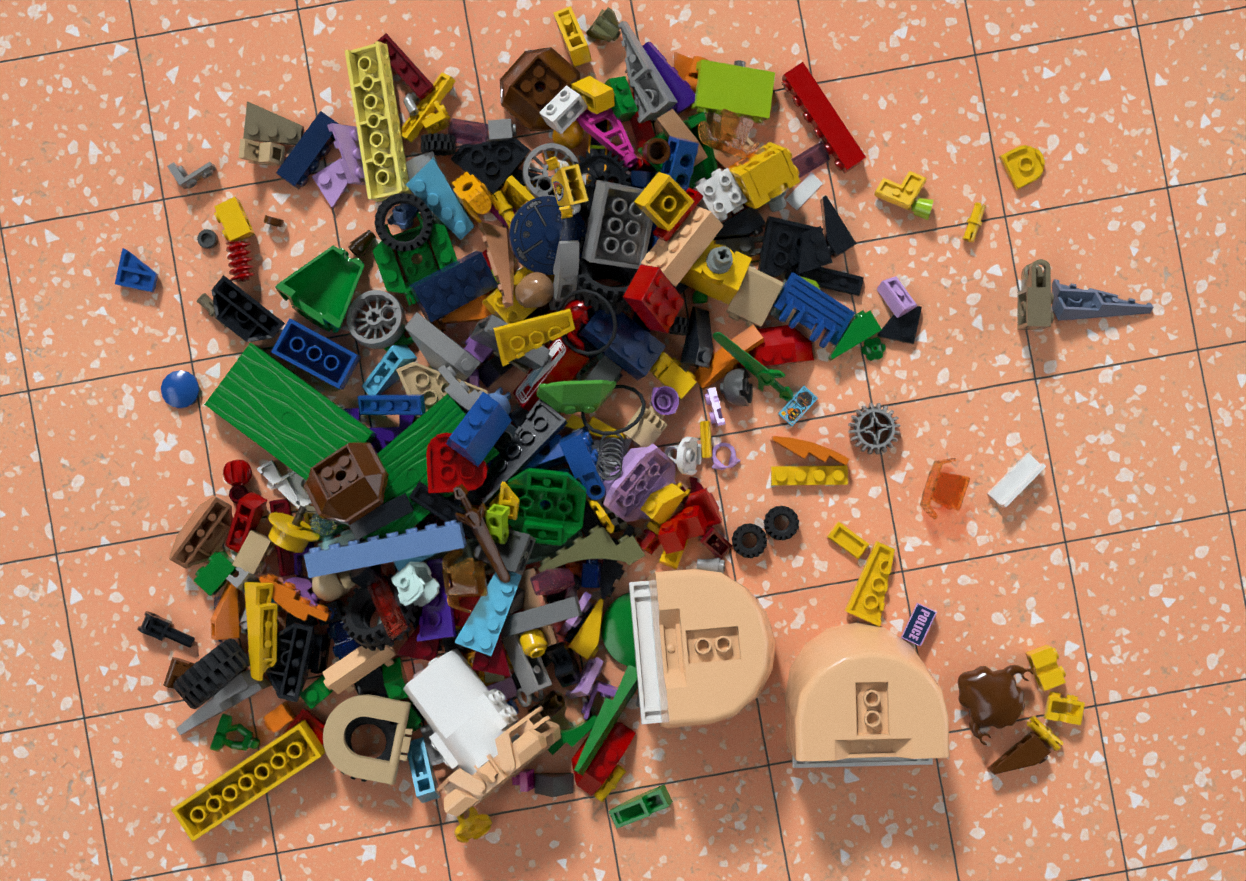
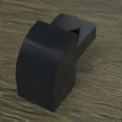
M564 641L547 647L546 653L554 664L555 677L561 686L565 688L581 682L579 665L573 650L568 648Z

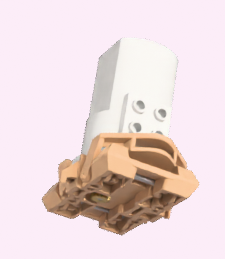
M454 649L439 658L436 657L431 660L424 670L421 669L413 675L414 678L405 685L403 690L435 732L429 738L434 749L443 756L445 764L452 769L460 767L436 789L438 792L443 790L446 793L444 797L445 812L458 817L472 806H476L489 797L540 754L548 750L550 746L561 738L560 726L549 721V716L541 717L539 713L543 710L542 706L514 724L519 720L516 716L517 712L506 703L504 694L496 688L488 690L458 649Z

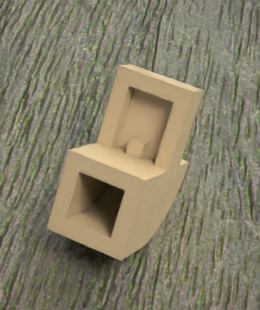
M246 138L240 139L238 158L256 165L281 166L284 162L285 146L272 142L259 143Z

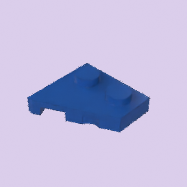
M122 248L115 285L154 293L158 274L130 251Z

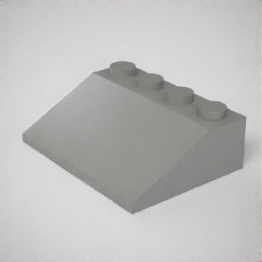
M597 180L581 258L593 263L633 269L639 268L647 254L653 221L634 203L644 189Z

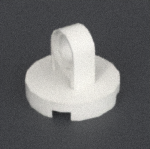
M687 436L682 439L679 445L669 446L665 450V454L677 464L678 470L682 474L693 475L698 471L695 468L702 461L701 444L697 443L698 438ZM673 449L677 451L676 459L671 455Z

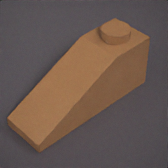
M673 109L656 119L668 140L669 136L699 143ZM700 143L694 166L707 158Z

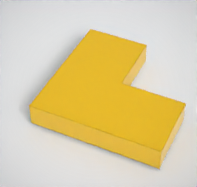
M911 171L908 172L901 185L883 178L874 196L909 210L925 185L927 178Z

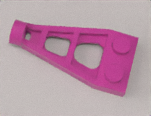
M611 108L599 114L586 109L576 119L581 127L606 149L612 151V154L615 156L619 155L618 159L625 161L623 164L625 167L630 169L637 164L639 159L634 154L620 119L616 118ZM607 119L610 121L613 129L604 133L595 124ZM618 135L623 144L616 147L608 139Z

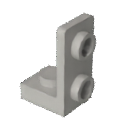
M173 162L167 166L179 186L184 189L194 187L198 180L208 178L217 169L214 164L208 162L188 175L182 165L178 166Z

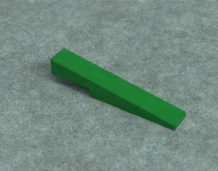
M628 665L614 699L605 698L574 771L583 776L636 692L638 682L635 667Z

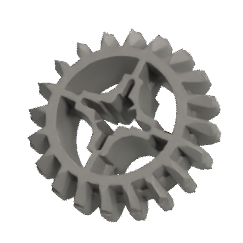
M869 403V410L865 405L862 406L863 412L857 409L855 412L858 417L851 416L855 423L848 424V426L854 427V430H849L848 433L855 434L850 440H858L855 447H859L862 444V452L868 448V454H872L874 449L876 455L880 454V448L884 453L887 452L886 445L889 448H893L894 446L890 441H898L893 436L900 435V431H895V428L901 426L900 424H894V421L899 419L897 416L891 417L894 411L891 410L887 413L888 406H884L881 410L880 403L876 404L875 409L873 403ZM875 413L883 416L888 424L879 423ZM869 414L868 425L860 428L862 419ZM873 424H876L875 426L883 427V429H878L877 431H875V434H873L874 431H866V429L873 427ZM889 430L887 438L879 444L881 432ZM861 433L869 434L873 444L866 442L862 438Z

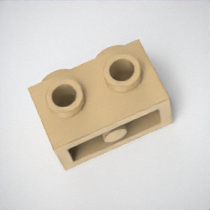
M250 530L232 565L240 567L246 572L249 571L253 575H257L258 572L261 573L266 566L264 561L267 555L270 556L274 551V543L268 536L256 530Z

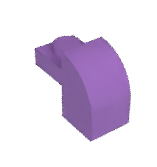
M296 576L286 580L295 584L296 589L300 590L298 596L301 595L310 599V603L316 606L320 604V598L311 590V578Z

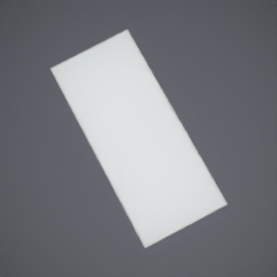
M811 172L785 200L798 210L823 183Z

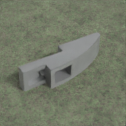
M578 240L559 241L553 268L555 275L553 282L554 294L549 302L550 310H557L563 298L577 289L579 271ZM575 295L565 302L562 309H564L568 302L575 299Z
M442 365L437 370L450 384L444 390L461 406L470 410L482 394V390L479 392L473 390L469 394L467 391L470 388L463 380L459 382L455 378L457 373L450 365L448 367Z

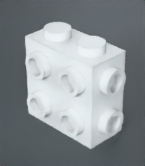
M721 168L711 173V178L708 180L705 178L700 179L694 183L696 187L693 188V190L700 192L704 196L698 203L701 208L711 211L720 222L728 218L726 214L730 211H733L735 214L743 209L742 204L747 202L728 168L723 171Z

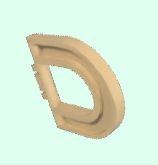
M357 695L340 703L330 713L323 731V744L329 760L338 770L346 775L395 785L400 760L407 761L408 755H403L402 752L409 753L412 738L405 736V734L412 735L413 729L406 728L411 703L375 695ZM358 717H371L396 722L397 727L390 761L354 753L348 747L345 739L348 724Z

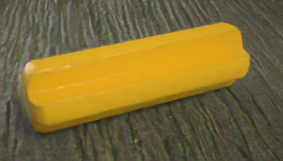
M701 421L702 458H711L710 421Z

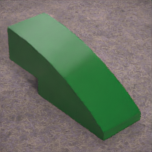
M664 784L610 809L609 814L617 829L649 817L652 813L669 807L673 801Z

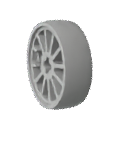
M547 143L536 147L526 157L523 165V181L527 190L535 198L542 196L555 197V195H548L553 191L551 178L554 175L548 176V165H544L536 156L544 153L547 160V151H554V156L556 157L558 152L565 155L562 161L569 159L572 165H574V161L579 163L577 157L567 147L556 143ZM535 160L543 169L530 167V164ZM534 171L542 173V175L530 178L528 172ZM538 180L536 187H533L531 182ZM542 181H546L551 187L544 191L540 189L539 184Z
M372 290L359 295L351 303L347 312V325L351 335L361 345L371 349H383L393 345L402 336L406 326V315L403 306L393 295L380 290ZM372 301H376V309L372 308L370 304ZM381 301H386L385 305L381 308ZM365 305H368L370 309L368 312L362 310ZM389 312L394 313L391 319H387V313ZM359 313L366 316L365 318H357ZM366 323L365 325L356 328V324ZM384 328H387L391 331L388 334H386ZM368 330L364 337L360 335V333ZM380 330H381V332H382V334H383V336H382L381 338H379V331H380Z

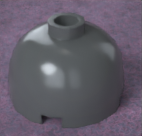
M746 368L731 370L720 384L721 394H724L725 399L732 405L749 406L748 403L752 401L753 385L752 383L749 384L748 378H751V373Z

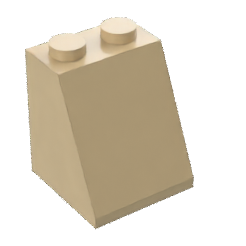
M749 266L738 292L726 310L729 313L728 317L739 321V319L746 321L745 325L748 327L754 325L756 328H761L783 286V282Z

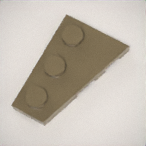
M247 101L243 139L286 145H296L303 136L304 127Z

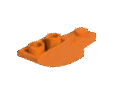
M272 574L260 576L259 581L261 583L274 584L272 599L295 617L306 621L312 615L325 622L330 620L333 613L328 611L329 608L322 604H318V606L311 604V600L303 596L298 598L300 590L296 589L295 584L288 581L285 583L278 581L279 578Z

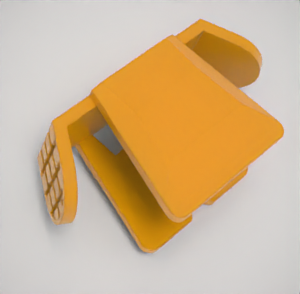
M466 171L464 175L456 179L457 181L452 182L455 187L453 191L458 200L479 223L482 221L476 213H487L491 209V204L497 211L499 210L486 185L481 183L473 174L470 176ZM473 184L469 190L463 191L467 185Z

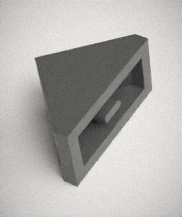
M535 773V794L557 797L573 793V773Z

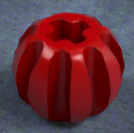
M232 460L225 464L223 477L229 485H244L250 481L252 469L245 460Z

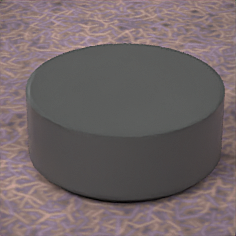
M204 229L198 234L197 240L201 247L212 249L218 243V236L214 231Z

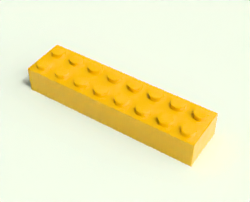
M304 720L177 804L171 811L193 842L320 758L325 753V749L307 721Z

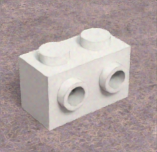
M565 86L539 113L548 126L562 134L588 106L580 94Z

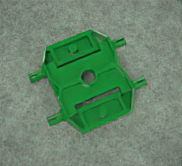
M417 212L420 226L395 235L391 234L388 224H385L392 238L407 242L415 239L420 234L423 228V219L420 213ZM433 223L429 240L438 265L442 269L458 259L446 226ZM428 240L415 250L397 251L408 281L407 283L403 279L392 248L381 241L372 251L386 290L388 292L404 294L409 306L416 304L409 285L438 271ZM420 254L422 262L414 264L412 262L413 255Z

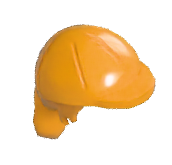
M575 120L562 134L553 130V143L573 149L581 143L584 129ZM547 151L548 159L554 157V151Z

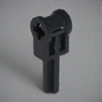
M149 611L145 612L142 625L138 626L137 629L141 633L163 641L166 637L189 648L195 642L193 636L172 628L171 621Z

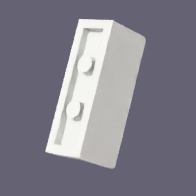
M1026 453L987 494L1000 507H1007L1046 465L1039 463L1032 455Z

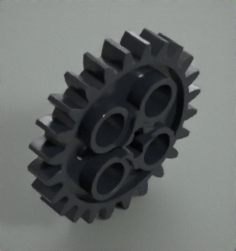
M594 149L593 155H590L587 151V158L579 156L581 162H573L574 165L579 164L582 176L589 175L592 179L590 184L584 185L588 201L580 205L581 208L588 205L587 211L591 210L592 195L596 187V178L589 172V167L593 169L598 178L601 179L603 177L605 182H608L610 178H616L619 184L631 186V183L626 182L627 179L631 178V175H625L629 168H622L625 161L618 162L619 155L612 158V151L605 155L604 149L601 150L600 154H597L596 149ZM602 162L607 166L604 172L596 170L595 167L598 163Z

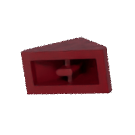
M712 526L698 540L717 558L721 559L733 547Z

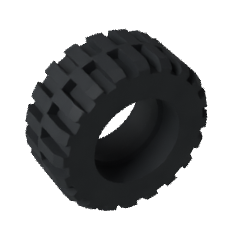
M229 638L182 674L173 683L174 689L190 708L197 709L250 666L249 656L234 639Z

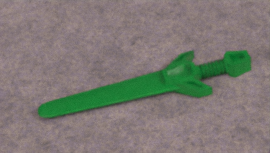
M721 332L713 334L714 340L758 379L759 390L763 392L764 386L771 385L780 393L779 398L786 401L793 399L794 393L790 387H784L775 380V378L785 377L781 370L767 369Z

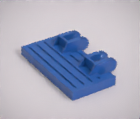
M791 273L772 305L776 309L782 310L786 304L779 317V321L782 323L787 320L793 309L796 311L789 322V327L792 329L795 328L797 323H800L809 330H812L815 324H817L809 339L812 342H815L823 329H825L826 332L819 343V346L822 348L826 347L828 342L833 345L838 343L855 314L854 311L795 273Z

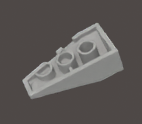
M416 312L405 326V329L432 369L437 370L442 365L446 367L450 365L457 373L455 378L465 381L480 364L477 358Z

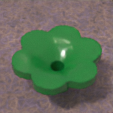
M875 337L873 339H866L861 351L869 361L879 360L883 357L886 347L879 338Z

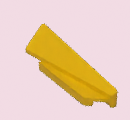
M245 582L251 678L262 681L265 671L269 667H273L277 662V604L271 603L274 584Z

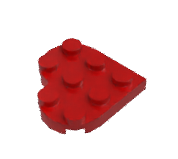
M452 433L436 435L428 444L426 452L428 494L454 492L453 489L460 484H463L468 491L476 490L483 485L486 479V463L483 460L479 467H477L446 445Z

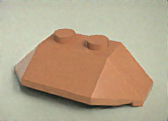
M216 496L200 504L176 536L169 560L185 569L208 561L209 557L219 550L228 537L233 521L232 506Z

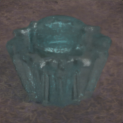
M317 513L310 519L309 525L315 533L328 536V534H333V530L336 529L335 521L322 519Z

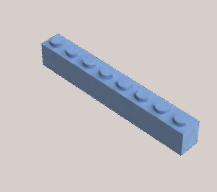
M456 520L444 522L445 525L437 527V524L426 525L423 530H418L415 527L406 529V533L398 534V531L387 533V537L379 538V535L367 537V541L360 542L359 539L348 541L347 545L341 546L340 543L328 545L329 548L321 550V546L310 548L309 552L304 554L308 577L323 576L464 548L467 543L462 522L457 523Z

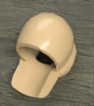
M350 570L313 577L312 589L318 598L324 601H333L345 596L356 583H353L350 579Z

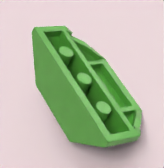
M583 380L539 384L537 397L558 413L573 414L575 412H584L588 414L597 411L608 399L616 386V382L608 380Z

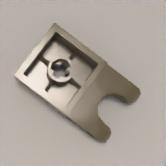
M1036 260L1022 269L1021 291L1017 292V330H1042L1050 327L1053 323L1054 315L1051 312V304H1053L1054 295L1051 293V267L1046 260Z

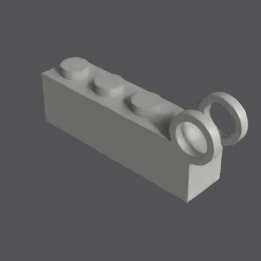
M522 632L502 638V641L521 685V688L516 693L517 700L521 706L527 707L531 705L532 700L534 702L541 701L544 697L542 689L552 685L541 656L531 658L524 654L519 640L524 633ZM537 691L539 693L538 698L534 695V693ZM521 692L525 693L527 697V703L523 701L521 697Z

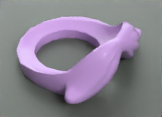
M719 443L712 449V460L714 463L712 469L724 470L732 468L741 461L737 459L736 451L731 444ZM721 446L728 447L731 451L728 466H724L716 457V450Z

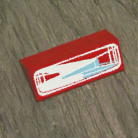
M561 337L555 339L548 347L550 352L547 364L536 370L531 369L513 391L522 408L531 411L540 399L537 397L539 384L572 381L589 360L587 356L576 353L565 345Z

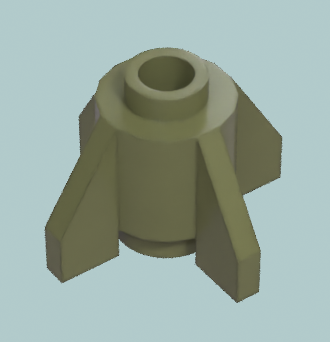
M609 7L605 11L602 9L593 25L586 31V34L591 38L616 41L621 32L619 31L620 28H618L619 22L615 12Z

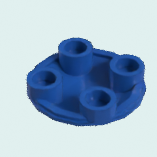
M182 370L173 371L162 381L161 394L165 402L170 406L185 408L196 402L199 385L194 375Z

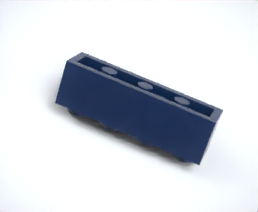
M320 111L276 174L298 190L300 187H304L309 180L308 176L312 171L317 170L320 165V159L330 152V146L335 140L333 132H329L327 125L339 123Z

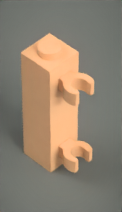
M385 645V650L382 651L377 647L375 651H371L369 648L365 649L360 646L322 673L325 677L323 682L329 690L332 689L337 694L345 689L348 693H351L356 689L353 684L382 664H385L387 667L394 664L391 658L396 653L393 647Z

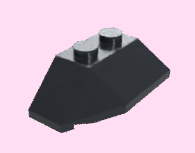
M224 275L211 290L216 319L246 342L273 339L285 324Z
M293 623L277 633V662L273 667H269L266 670V674L278 698L298 702L308 677L315 644L314 627Z

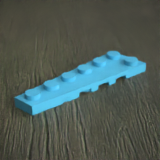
M508 571L510 581L503 583L495 572L456 638V644L492 657L522 575Z

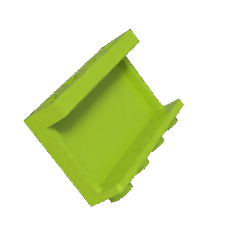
M703 59L697 62L698 79L696 95L691 109L697 110V113L704 112V114L713 112L718 117L731 115L736 120L749 118L754 123H763V121L770 118L775 72Z

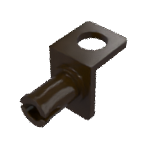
M552 690L528 712L531 713L542 706L543 710L540 712L542 718L549 716L551 719L565 706L566 698L562 693H556Z

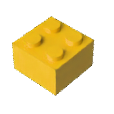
M661 172L656 174L634 201L659 228L670 231L694 202L670 175Z

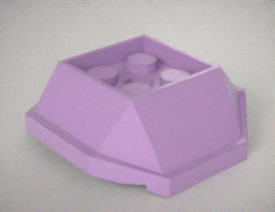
M654 444L648 447L631 448L623 458L620 476L614 480L604 481L606 491L603 504L625 522L636 521L641 518L649 519L650 517L641 511L640 508L651 493L671 483L676 485L674 480L675 462ZM618 470V471H615V472H611L610 475H615V474H617V473L619 472V470Z

